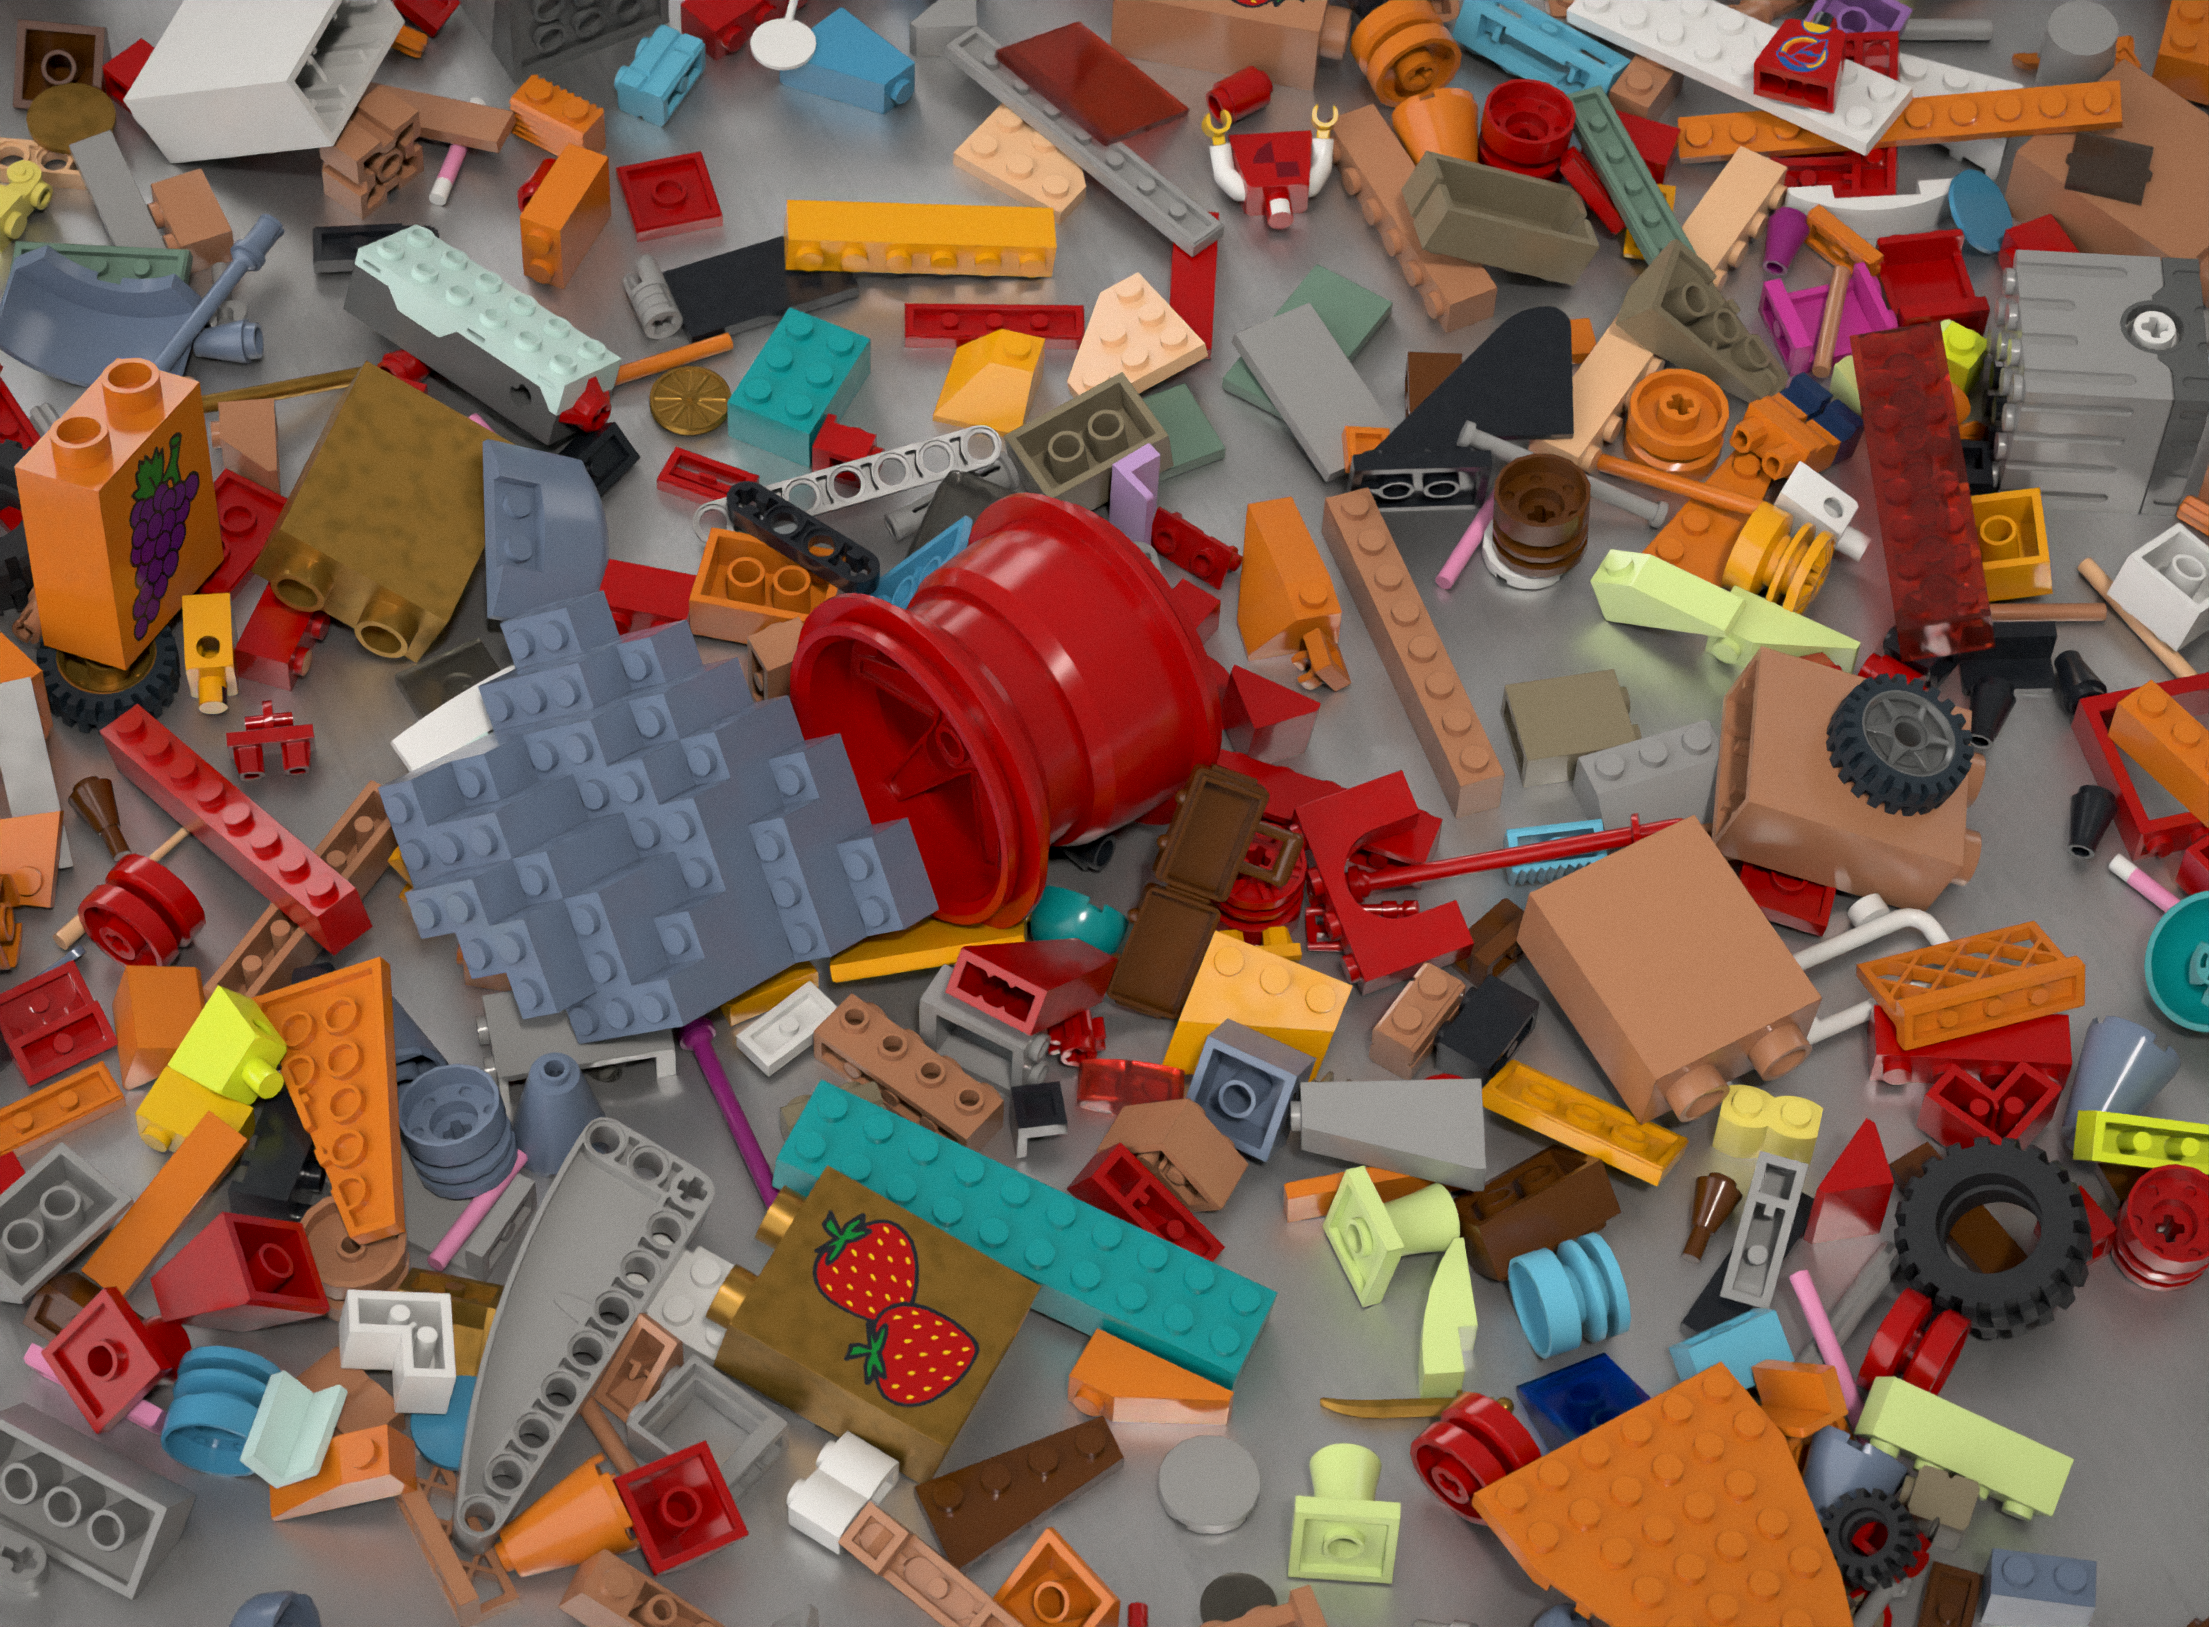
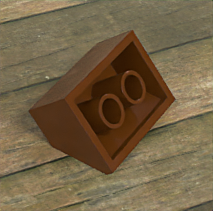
M1554 1144L1485 1181L1484 1191L1469 1190L1453 1199L1460 1222V1238H1464L1469 1265L1476 1273L1498 1281L1509 1280V1263L1514 1257L1545 1247L1557 1255L1558 1246L1562 1242L1570 1239L1573 1240L1580 1235L1596 1233L1607 1225V1220L1621 1213L1602 1159Z

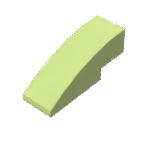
M1454 1238L1440 1262L1430 1288L1419 1346L1418 1378L1420 1398L1457 1397V1390H1462L1465 1374L1462 1351L1474 1350L1478 1322L1464 1238Z

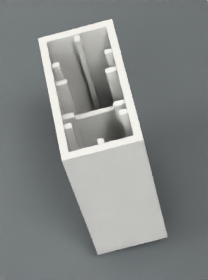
M184 0L123 101L131 110L135 121L146 130L170 164L333 146L400 32L405 20L391 0Z

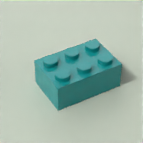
M789 307L727 401L728 436L810 468L812 465V446L828 413L837 415V423H839L871 373V339Z

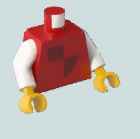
M1318 104L1313 108L1311 122L1314 128L1317 129L1316 137H1312L1311 130L1228 135V142L1225 140L1224 133L1230 128L1232 123L1230 113L1224 109L1221 111L1220 117L1223 128L1216 129L1211 125L1208 112L1203 118L1202 130L1213 141V145L1209 146L1215 182L1233 200L1240 201L1244 214L1248 216L1267 215L1268 225L1274 229L1289 227L1294 221L1293 214L1303 213L1307 210L1308 198L1319 194L1332 172L1334 139L1330 138V130L1337 123L1338 110L1336 106L1333 105V119L1328 123L1318 120Z

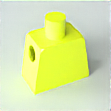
M218 985L169 1061L168 1066L220 1095L249 1105L255 1102L258 1096L263 1099H269L277 1095L282 1089L284 1078L276 1070V1067L287 1052V1044L253 999Z

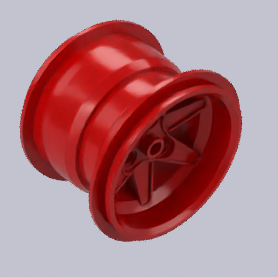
M1014 493L997 500L985 508L971 529L967 547L925 577L919 584L906 609L897 607L885 600L860 593H843L822 602L807 616L801 628L797 650L791 665V704L804 740L840 733L871 824L908 818L939 907L938 911L930 915L955 924L971 925L981 923L1001 930L1019 923L1030 915L1041 900L1046 885L1050 846H1079L1088 844L1132 821L1148 825L1170 824L1178 805L1175 801V794L1177 791L1185 788L1194 765L1201 763L1211 767L1212 763L1217 764L1222 744V711L1211 664L1187 611L1164 576L1134 542L1106 519L1080 505L1043 494Z

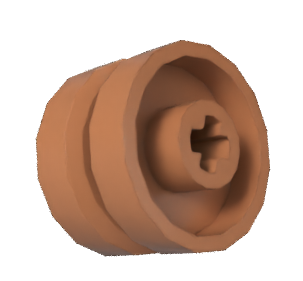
M333 1196L323 1198L308 1209L300 1223H303L330 1306V1310L323 1315L327 1318L340 1322L347 1289L397 1291L411 1270L406 1229L403 1233L360 1246L350 1238Z

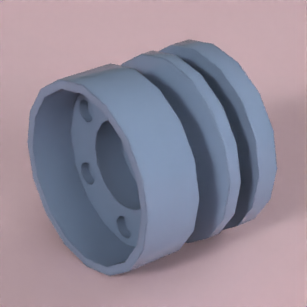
M456 1063L435 1067L419 1075L404 1089L398 1101L399 1127L403 1139L409 1148V1155L414 1163L416 1173L425 1188L440 1197L452 1199L476 1197L496 1188L511 1173L518 1158V1141L512 1130V1124L506 1115V1108L499 1088L491 1075L476 1066Z

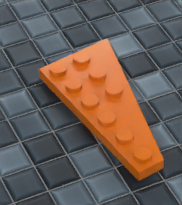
M380 956L251 998L287 1044V1052L280 1061L282 1066L280 1072L303 1127L310 1133L316 1147L314 1153L319 1165L325 1169L333 1187L331 1193L350 1238L361 1246L405 1232L390 964Z

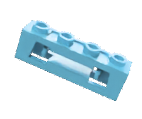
M1464 0L1452 33L1454 40L1463 44L1466 50L1476 55H1483L1496 62L1505 72L1519 75L1524 79H1534L1549 83L1565 94L1601 85L1606 96L1609 97L1610 89L1631 62L1630 59L1522 0ZM1502 5L1522 17L1519 19L1499 8V6ZM1583 50L1606 62V64L1603 65L1582 54Z

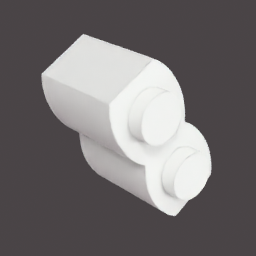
M849 1431L837 1442L830 1440L823 1447L816 1461L818 1469L807 1480L803 1477L798 1479L786 1499V1504L789 1505V1524L838 1555H841L846 1550L838 1543L839 1539L867 1503L872 1501L880 1507L899 1480V1462Z

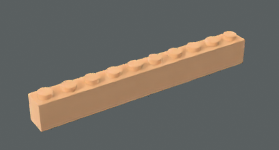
M1743 146L1738 148L1681 227L1697 256L1705 261L1717 276L1713 283L1720 292L1727 280L1728 270L1731 266L1739 267L1746 255L1748 242L1751 238L1757 240L1761 236L1767 224L1768 214L1771 210L1781 208L1786 199L1788 187L1784 186L1787 172L1786 166ZM1617 315L1572 377L1573 438L1533 439L1529 442L1528 450L1540 454H1555L1569 459L1584 472L1591 473L1601 456L1602 446L1606 441L1613 443L1618 436L1623 424V417L1628 412L1630 397L1636 384L1649 374L1663 370L1665 359L1646 350L1615 324L1618 318Z

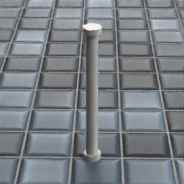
M1469 420L1465 422L1457 441V446L1459 447L1471 446L1478 450H1491V455L1507 462H1512L1516 458L1534 453L1476 429V423ZM1586 474L1591 484L1590 496L1649 520L1650 526L1657 529L1660 528L1668 512L1669 503L1662 500L1654 503Z

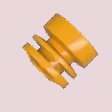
M1764 501L1758 505L1742 529L1726 564L1721 587L1731 592L1734 585L1759 595L1763 588L1767 586L1766 600L1780 606L1783 603L1782 608L1802 615L1810 602L1816 598L1827 578L1836 547L1837 536L1823 530L1814 540L1816 526L1807 522L1798 530L1794 537H1791L1794 516Z

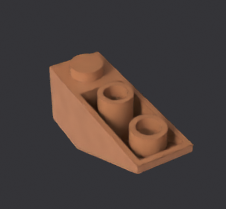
M603 1549L579 1565L558 1605L559 1609L587 1627H726L606 1549Z

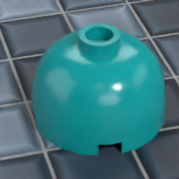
M1045 886L1041 900L1031 914L1030 930L1034 941L1078 938L1111 955L1117 952L1129 926V921L1123 914L1106 904L1103 910L1088 903L1090 897L1061 887Z

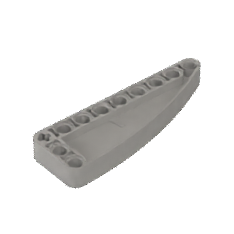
M599 1117L592 1120L584 1128L567 1155L525 1235L492 1321L465 1424L453 1508L452 1538L456 1546L468 1554H483L488 1552L500 1538V1531L511 1521L605 1376L639 1313L647 1311L701 1228L714 1198L715 1187L711 1178L706 1173L615 1119ZM595 1142L606 1143L614 1152L609 1154L599 1153L593 1149L591 1144ZM635 1169H650L656 1174L657 1178L652 1180L643 1179L636 1174ZM688 1196L694 1198L690 1203L684 1201ZM666 1233L673 1238L675 1243L671 1245L660 1244L654 1240L652 1234ZM639 1272L647 1277L649 1283L645 1285L634 1284L627 1278L626 1274ZM604 1312L616 1313L622 1318L624 1323L619 1325L607 1324L601 1319L599 1314ZM587 1352L595 1357L597 1364L592 1366L582 1365L575 1360L573 1354ZM559 1392L568 1397L571 1404L565 1407H558L553 1405L546 1395ZM526 1433L538 1435L545 1445L539 1448L528 1447L522 1443L520 1436ZM497 1475H508L516 1481L518 1486L511 1490H504L499 1488L492 1478ZM471 1516H479L484 1518L491 1528L484 1532H477L469 1528L465 1520Z

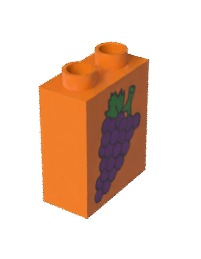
M116 358L14 466L44 645L125 671L181 609L182 596L193 595L224 560L200 382L161 371L154 363L142 358Z

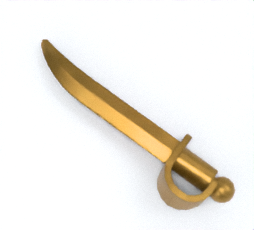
M1457 1390V1397L1463 1393V1390ZM1322 1397L1320 1399V1406L1337 1413L1360 1418L1441 1417V1413L1457 1397L1376 1400ZM1501 1397L1496 1400L1510 1413H1513L1514 1403L1511 1399Z

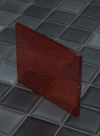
M1080 21L997 49L994 54V58L1105 147L1186 117L1190 110Z

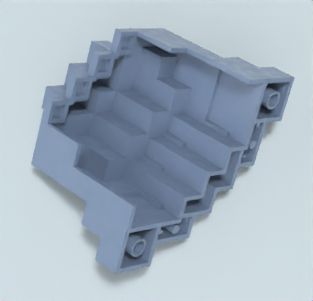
M603 590L537 606L500 623L516 669L478 686L494 732L378 787L385 812L389 818L414 887L405 892V896L421 939L455 933L472 979L506 973L523 1019L555 1014L566 1009L578 1044L685 1026L795 963L832 957L867 936L904 930L939 910L908 818L871 824L840 733L804 740L789 695L753 702L738 657L703 665L687 619L619 635Z

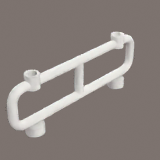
M1874 893L1861 898L1848 910L1847 916L1855 928L1792 955L1804 971L1905 927H1914L1920 930L1931 946L1949 942L1951 939L1932 915L1913 908H1904L1890 912L1882 897ZM1940 965L1937 970H1943L1945 966ZM1912 980L1910 985L1929 989L1933 985L1917 980ZM1872 997L1821 1020L1815 1016L1807 1040L1813 1045L1870 1020L1873 1006L1879 1004ZM1731 1081L1727 1082L1728 1086L1733 1085Z

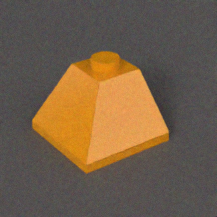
M1000 329L957 347L933 413V421L962 428L986 425L993 428L1001 437L1025 425L1044 374L1045 339Z

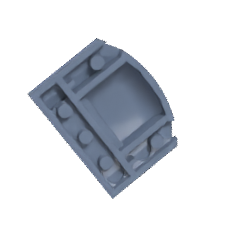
M490 439L483 441L487 618L507 621L537 606L598 592L609 561L608 526L601 497L582 460Z

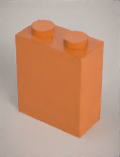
M569 142L567 143L519 216L523 272L525 276L531 277L542 284H550L565 289L611 217L608 156Z

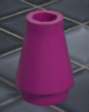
M1781 207L1776 209L1774 215L1767 219L1765 256L1762 267L1766 272L1776 276L1787 274L1791 262L1810 233L1807 225V216L1794 208Z

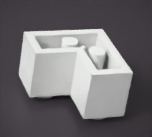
M347 1289L338 1326L341 1368L392 1370L395 1413L446 1414L456 1380L450 1294Z

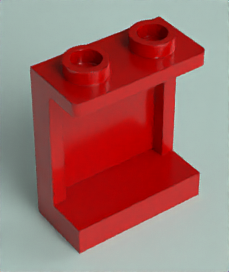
M1962 229L1934 230L1932 232L1907 235L1895 234L1877 239L1875 248L1884 257L1883 261L1879 263L1881 266L1880 273L1876 276L1881 286L1882 299L1887 309L1893 310L1897 318L1898 333L1894 336V340L1912 334L1924 325H1934L1947 319L1977 332L1982 337L1984 336L1990 307L1986 296H1975L1962 257V247L1965 239Z

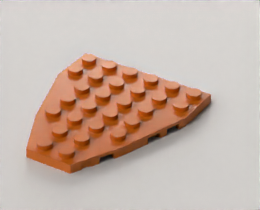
M1722 1361L1474 1493L1472 1506L1533 1582L1546 1591L1552 1586L1576 1602L1575 1611L1588 1620L1594 1614L1611 1627H1854L1841 1572L1787 1440Z

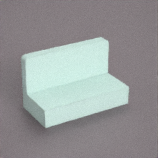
M285 1370L271 1375L239 1461L276 1489L316 1476L321 1469L348 1391L339 1384L313 1393Z

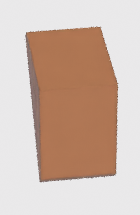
M645 1312L639 1313L593 1396L594 1399L626 1423L630 1412L639 1402L643 1400L648 1402L660 1390L661 1382L666 1374L674 1366L679 1365L682 1367L684 1365L683 1342Z

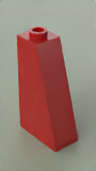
M1078 938L965 946L961 948L945 993L1032 1036L1102 1003L1118 959Z

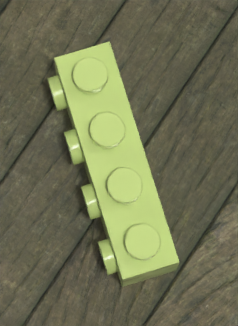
M1875 1377L1854 1431L1855 1435L1870 1441L1869 1444L1894 1459H1897L1899 1454L1914 1461L1912 1470L1917 1473L1924 1465H1928L1948 1472V1477L1951 1479L1958 1475L1977 1481L1980 1488L1978 1500L1986 1501L1988 1496L2004 1502L2001 1509L2003 1512L2029 1522L2033 1516H2053L2074 1461L2071 1457L1897 1377Z

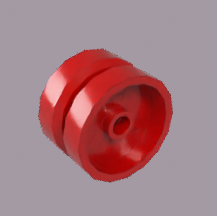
M135 853L124 855L105 878L106 884L97 885L77 909L79 921L87 935L101 951L124 968H126V965L170 966L179 954L178 948L187 947L206 924L202 906L185 883L163 865L151 858Z
M1910 1287L1906 1288L1876 1331L1860 1368L1856 1385L1870 1393L1875 1377H1897L1900 1379L1903 1374V1381L1938 1396L1964 1348L1973 1325L1972 1320L1951 1309H1947L1936 1317L1927 1332H1925L1933 1312L1931 1298Z
M1468 1391L1459 1395L1441 1413L1440 1422L1436 1421L1429 1425L1411 1443L1410 1456L1415 1470L1435 1497L1456 1515L1471 1523L1485 1526L1488 1524L1472 1506L1474 1493L1541 1458L1540 1450L1532 1436L1512 1413L1498 1402L1480 1393Z

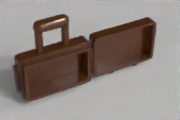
M1198 763L1194 765L1185 788L1177 791L1175 794V801L1178 805L1166 834H1162L1157 838L1159 852L1152 866V872L1157 880L1167 883V885L1162 886L1154 882H1149L1145 885L1136 908H1132L1127 912L1129 926L1118 952L1111 954V956L1118 959L1106 993L1109 998L1115 1000L1116 1004L1159 1019L1161 1016L1177 1019L1181 1014L1221 916L1219 909L1210 902V899L1219 902L1226 901L1239 872L1271 883L1276 887H1283L1288 883L1303 848L1304 839L1299 833L1290 832L1260 821L1270 795L1263 785L1257 783L1258 780L1256 778L1214 763L1211 764V767ZM1255 832L1284 842L1272 871L1244 861Z

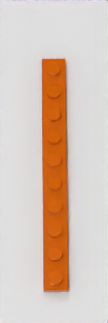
M2120 80L1914 97L1872 149L2123 128ZM1764 110L1678 117V128L1681 129L1679 137V159L1681 165L1730 161L1740 146L1764 157L1851 151V149Z

